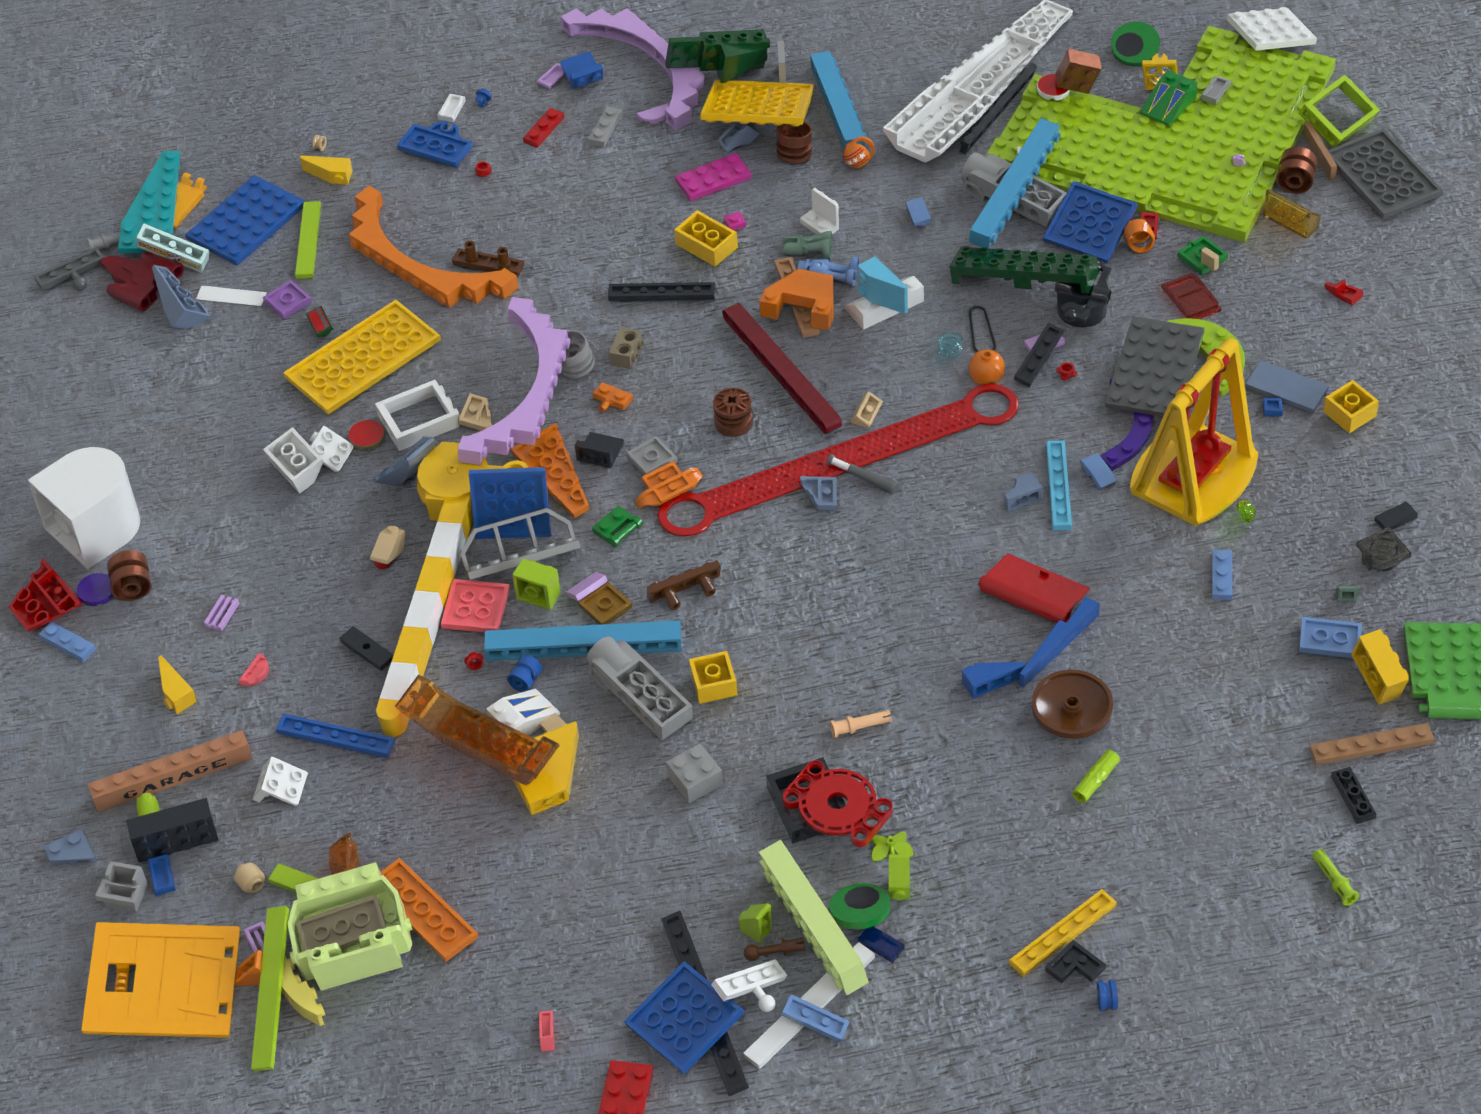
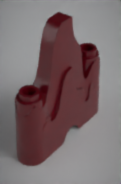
M148 251L143 252L138 260L119 256H106L100 261L102 269L109 272L113 281L116 282L108 285L106 291L109 296L142 312L146 311L158 299L156 295L158 287L152 270L153 265L168 268L177 279L182 276L184 271L183 264Z

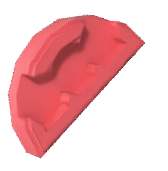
M258 653L238 680L239 685L253 686L262 682L267 677L269 664L264 655Z

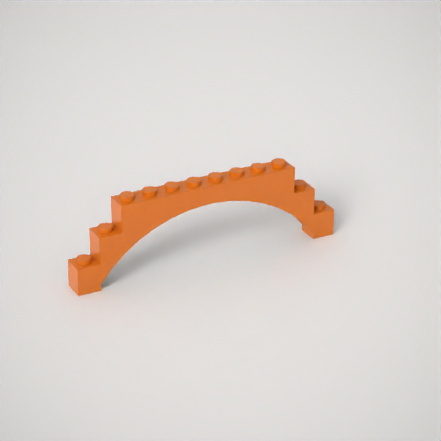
M367 186L354 196L357 211L352 214L353 227L355 229L349 233L351 247L364 254L365 257L374 260L378 265H382L389 272L398 275L402 280L409 282L415 288L422 290L427 296L433 297L440 304L450 308L464 296L466 299L477 304L491 292L495 296L506 299L519 288L517 275L505 268L500 271L485 273H458L432 268L407 257L394 247L380 227L379 212L380 207L383 206L381 192L371 186Z

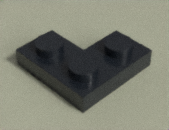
M1074 940L1045 966V971L1060 983L1064 982L1075 970L1093 982L1106 969L1104 962Z

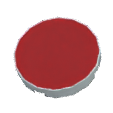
M1055 74L1044 75L1037 82L1038 94L1047 100H1050V98L1061 100L1070 93L1068 89L1057 87Z

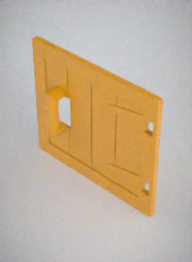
M97 922L83 1014L82 1033L228 1038L230 1036L240 927ZM225 949H233L232 958L225 957ZM109 964H116L117 968L114 992H105ZM130 965H136L133 992H127ZM220 1005H227L226 1014H219Z

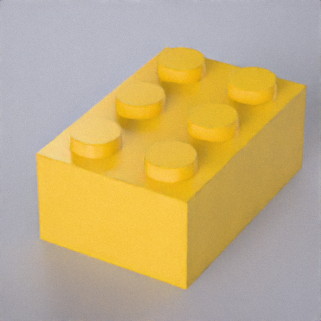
M698 210L674 229L675 244L714 267L738 248L736 231Z
M1381 629L1359 636L1351 656L1378 705L1400 698L1409 680V676L1399 663L1397 653L1393 652L1389 638L1383 634Z

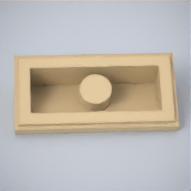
M868 391L861 398L849 422L869 428L883 401Z

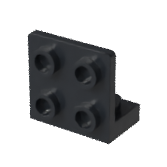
M589 432L585 442L577 440L575 444L576 459L612 468L624 444V440Z

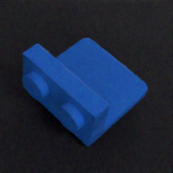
M585 52L561 61V67L572 89L603 79V67L601 63L596 64L591 52Z

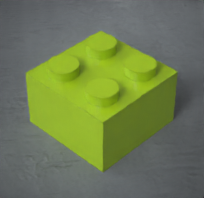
M523 558L512 574L517 600L551 610L561 595L558 570L552 566L542 565L536 561Z

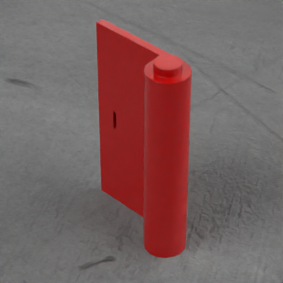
M1008 553L985 576L982 575L978 582L980 591L1054 623H1058L1059 620L1067 623L1071 617L1073 607L1090 590L1085 585Z

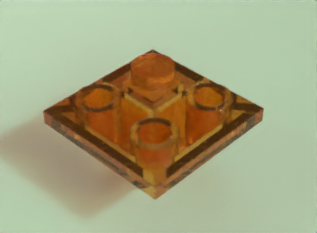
M346 833L329 847V866L332 875L357 868V865H360L357 842L353 841L351 833Z

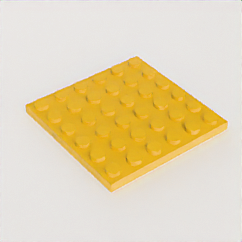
M715 80L701 111V120L706 122L722 121L723 123L734 121L741 124L756 122L758 125L773 123V125L777 126L783 124H790L791 126L803 125L814 92V84L735 80L721 83L720 80Z

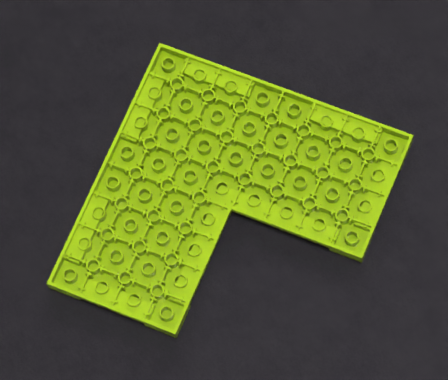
M1208 26L1197 45L1195 55L1183 74L1184 77L1198 82L1196 99L1170 127L1141 115L1140 111L1142 108L1092 94L1070 90L1069 95L1064 99L1054 100L1050 98V100H1047L1037 92V82L1042 75L1035 74L1022 94L1021 103L1000 137H996L987 154H993L1012 164L1017 156V146L1023 147L1040 118L1060 125L1059 133L1061 135L1059 141L1054 143L1051 154H1047L1044 165H1040V170L1036 177L1065 192H1068L1071 184L1075 181L1136 202L1138 207L1135 212L1159 213V219L1245 243L1277 182L1276 176L1282 153L1288 148L1295 147L1304 130V123L1306 121L1298 113L1305 103L1325 89L1335 70L1336 59L1305 50L1302 55L1277 48L1255 50L1246 40L1240 39L1239 33ZM1219 76L1231 80L1230 87L1219 102L1214 105L1200 100L1201 94L1213 78ZM1243 154L1244 161L1246 162L1245 165L1240 167L1234 166L1231 159L1232 156Z

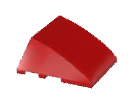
M44 558L40 561L41 566L36 573L30 575L31 580L26 587L21 588L9 605L10 610L28 632L44 627L51 621L59 619L82 605L76 594Z

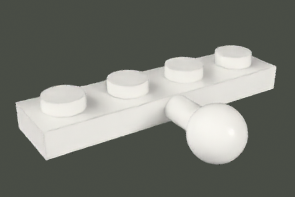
M775 959L715 979L711 985L723 1001L753 992L759 999V1008L764 1012H770L775 1007V999L771 995H766L761 988L782 982L788 975Z

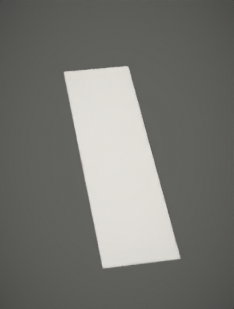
M201 286L196 299L261 306L263 296L267 292Z

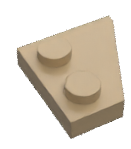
M470 393L458 419V424L480 431L492 426L488 399Z

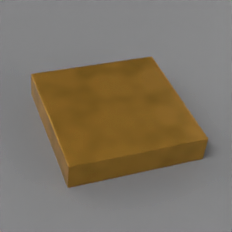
M608 581L578 601V606L598 625L610 624L633 608L632 602Z

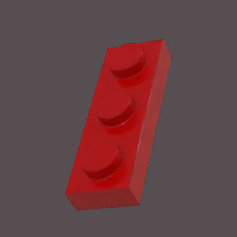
M549 108L523 137V143L538 148L565 118L564 112Z

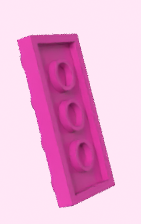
M734 153L676 175L675 181L688 199L693 201L751 179L752 173L738 154Z

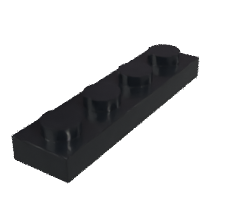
M1048 322L1015 374L1014 380L1030 388L1061 339L1064 330Z

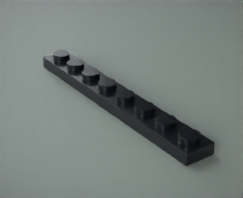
M1031 63L1028 68L1025 66L1020 73L1021 76L1015 77L1012 86H1008L1003 93L1004 95L997 98L995 105L989 107L986 112L987 115H982L978 125H974L969 135L963 137L960 142L962 146L959 152L964 155L967 154L1031 80L1037 69L1036 64Z

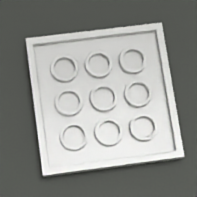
M1286 7L1261 11L1235 12L1227 16V21L1255 50L1313 45L1317 41V38Z

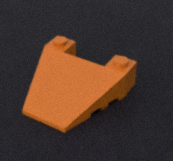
M804 269L794 271L765 288L759 301L760 316L777 320L785 303L812 308L811 327L829 331L834 319L833 275Z

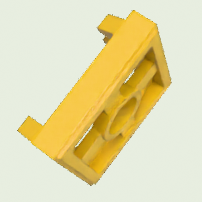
M1156 54L1152 57V60H1143L1142 68L1145 90H1153L1161 78H1157L1156 75H1164L1166 73L1162 67H1168L1172 72L1178 74L1177 60H1168L1166 54H1163L1161 58ZM1157 67L1155 73L1148 74L1151 68Z

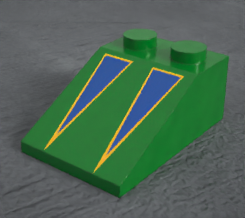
M1168 70L1157 82L1142 107L1140 114L1170 127L1196 99L1198 82Z

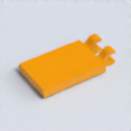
M185 172L182 175L180 183L178 182L174 229L177 228L204 197L203 191L207 188L206 185H203L205 179L197 178L195 186L190 187L193 184V181L189 179L191 174Z

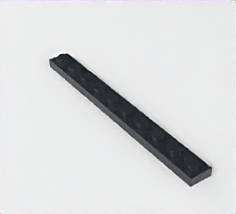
M681 911L661 918L678 965L680 966L685 961L707 979ZM726 1031L710 1049L729 1096L748 1089L749 1086L728 1031Z

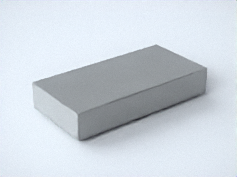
M1215 76L1201 94L1200 100L1216 105L1230 87L1231 80Z

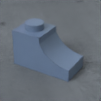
M734 122L718 141L723 149L729 152L739 145L746 144L749 146L760 133L751 122L748 124Z
M1032 472L1015 478V487L1004 496V507L1007 512L1042 500V486Z

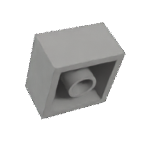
M701 743L666 762L669 779L688 803L723 785L721 768Z

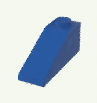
M992 662L970 665L962 670V683L974 699L1020 680V672L1026 664L1024 662Z

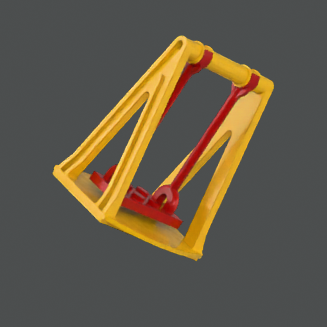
M1227 338L1219 348L1212 350L1204 365L1188 383L1183 384L1177 390L1174 399L1167 406L1152 444L1139 459L1131 478V494L1194 526L1216 517L1231 506L1250 483L1257 465L1258 451H1256L1252 441L1239 344L1235 339ZM1224 379L1227 380L1236 441L1215 431L1219 389ZM1193 407H1194V410H1193V412H1192V414H1191V417H1190V419H1189L1190 408H1193ZM1208 414H1209L1208 427H1206V426H1205V421H1206V418H1207V416H1208ZM1218 465L1219 471L1223 470L1221 474L1216 473L1209 477Z

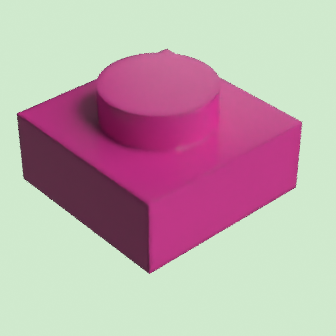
M740 211L723 216L726 226L734 231L746 227V221Z

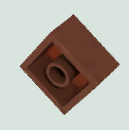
M1067 49L1055 73L1057 87L1089 94L1102 69L1099 55Z

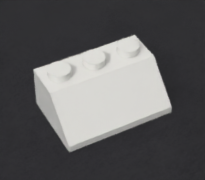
M293 427L263 449L273 466L299 493L315 483L323 464V459Z

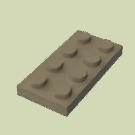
M377 894L296 922L304 951L332 943H338L340 949L359 944L360 935L386 928Z

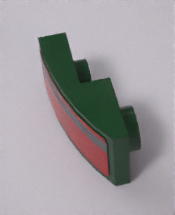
M322 306L306 313L318 338L327 336L334 330Z

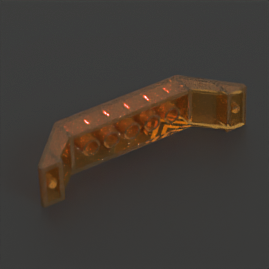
M417 675L395 705L399 711L443 744L526 786L537 778L560 746L557 742L545 736H542L538 741L457 701L431 680L421 675Z

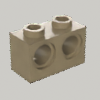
M620 327L609 351L610 365L628 369L632 368L633 363L637 362L639 350H642L644 345L641 331Z

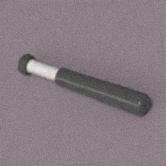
M830 454L827 459L828 465H835L845 469L848 473L888 492H893L896 488L894 481L854 464H848L837 459L833 454Z

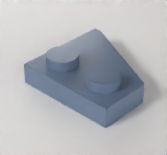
M800 476V484L817 510L837 509L836 477Z
M81 829L43 846L51 865L77 864L78 861L87 860L90 863L96 862Z

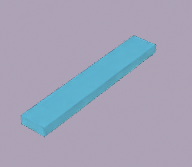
M1065 440L1046 441L1052 530H1072Z

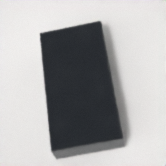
M1406 501L1376 515L1374 521L1387 533L1416 519L1418 513Z

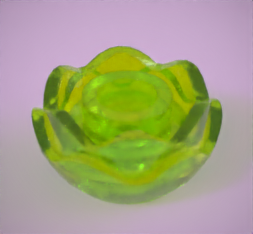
M1241 500L1236 504L1237 511L1242 514L1244 521L1248 523L1255 519L1256 510L1250 501Z

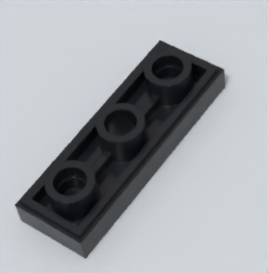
M354 626L339 638L342 644L380 671L392 662L394 655Z
M1351 767L1331 772V778L1356 824L1376 819L1377 814Z

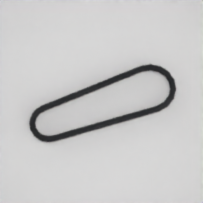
M982 306L971 307L969 310V320L974 350L976 352L979 351L977 350L975 345L971 311L973 309L979 308L984 311L988 328L991 334V338L994 344L992 350L995 351L996 342L985 308Z

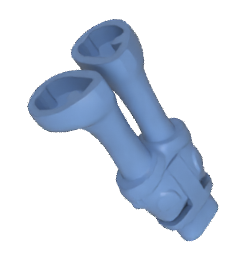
M857 256L852 257L848 265L829 262L828 259H812L811 261L807 259V261H799L797 270L804 269L833 275V280L855 286L860 258Z

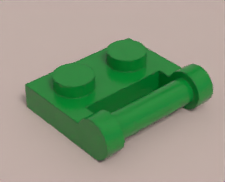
M617 506L592 527V532L613 547H616L631 531L643 525V522L638 516L634 517L620 506Z

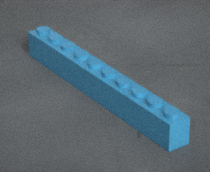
M1040 118L970 229V243L988 249L992 243L995 244L998 233L1004 229L1006 220H1010L1012 210L1018 207L1019 199L1024 197L1027 186L1030 187L1034 175H1038L1040 165H1044L1047 154H1051L1054 143L1059 141L1061 135L1059 133L1060 125Z
M670 620L661 622L485 631L484 649L487 661L519 660L523 655H529L535 659L587 656L596 642L610 636L616 642L624 640L637 653L682 651L680 621Z

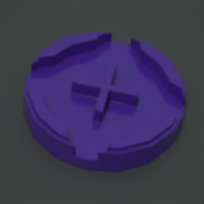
M94 573L84 577L77 586V594L80 601L88 606H97L100 603L103 605L113 598L109 576L103 573Z

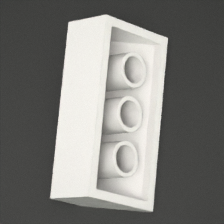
M910 276L901 279L908 288V309L924 302V286L917 278ZM865 297L844 306V309L863 330L900 313L869 302Z

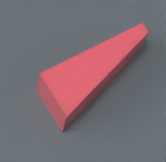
M553 1011L539 1012L541 1052L555 1050Z

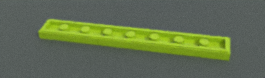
M287 906L267 908L251 1070L254 1072L274 1070L288 929L287 923L289 919V908Z

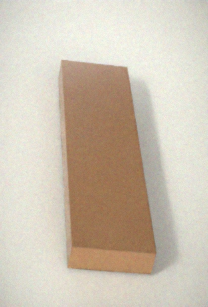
M1304 123V139L1317 157L1328 179H1335L1337 172L1335 161L1312 123Z

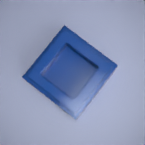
M1263 398L1264 416L1283 415L1282 398Z

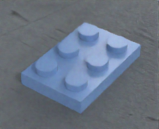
M1302 617L1299 652L1353 658L1351 654L1359 636H1361L1362 623Z

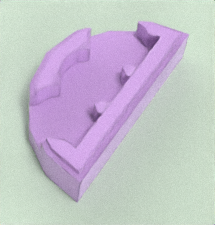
M668 103L636 113L637 118L641 122H650V124L664 121L665 109L668 108Z

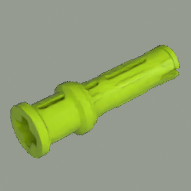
M1323 849L1316 850L1312 854V858L1332 883V890L1339 894L1342 904L1349 906L1356 902L1359 898V893L1349 885L1350 881L1348 878L1343 877Z

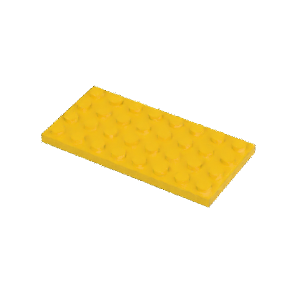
M394 300L283 372L284 378L329 415L441 341V337L399 301Z

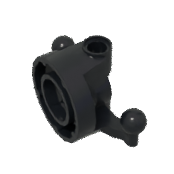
M1098 260V270L1102 273L1097 285H1092L1088 294L1081 293V285L1079 283L1056 282L1055 284L1058 315L1065 323L1071 326L1091 327L1100 323L1106 317L1107 306L1111 298V290L1108 288L1107 281L1112 268L1103 266Z

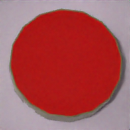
M362 420L352 425L348 432V438L353 448L357 450H373L383 443L385 432L379 422Z

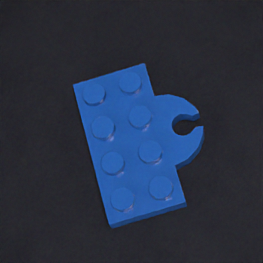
M448 121L432 124L429 128L413 124L397 144V149L456 168L473 145L472 141L460 138L459 128L456 124L453 123L452 128L446 130L449 127Z

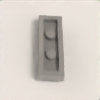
M608 106L605 108L588 138L589 144L605 147L623 115L622 109Z

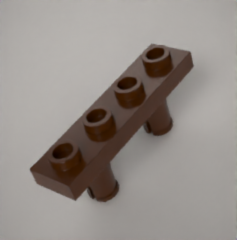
M470 240L465 242V249L458 248L452 259L453 265L487 272L500 271L505 268L517 275V277H519L524 267V260L509 258L506 247H499L497 250L498 255L477 252L475 242Z
M718 560L707 562L698 568L688 569L685 573L677 576L672 575L664 581L654 582L647 587V598L651 603L665 597L670 609L676 610L681 606V603L675 593L700 584L706 597L712 596L716 593V589L711 579L720 576L721 566Z

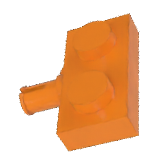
M602 382L593 391V398L602 402L598 410L604 413L608 407L625 410L633 401V394Z

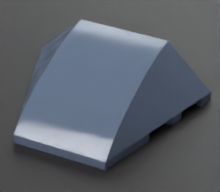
M423 436L411 446L412 449L393 465L382 470L372 481L374 483L400 486L418 471L423 458L435 448V439Z

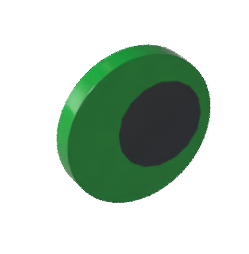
M1138 21L1126 23L1120 26L1112 36V53L1124 65L1142 66L1143 60H1152V57L1158 54L1160 49L1159 35L1147 23Z
M860 883L849 885L837 891L829 902L831 916L838 925L848 929H865L881 923L889 915L891 904L890 897L883 888L873 884Z

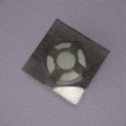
M1390 527L1356 542V547L1362 552L1363 565L1368 564V571L1373 569L1378 572L1389 571L1397 563L1410 558L1412 554Z

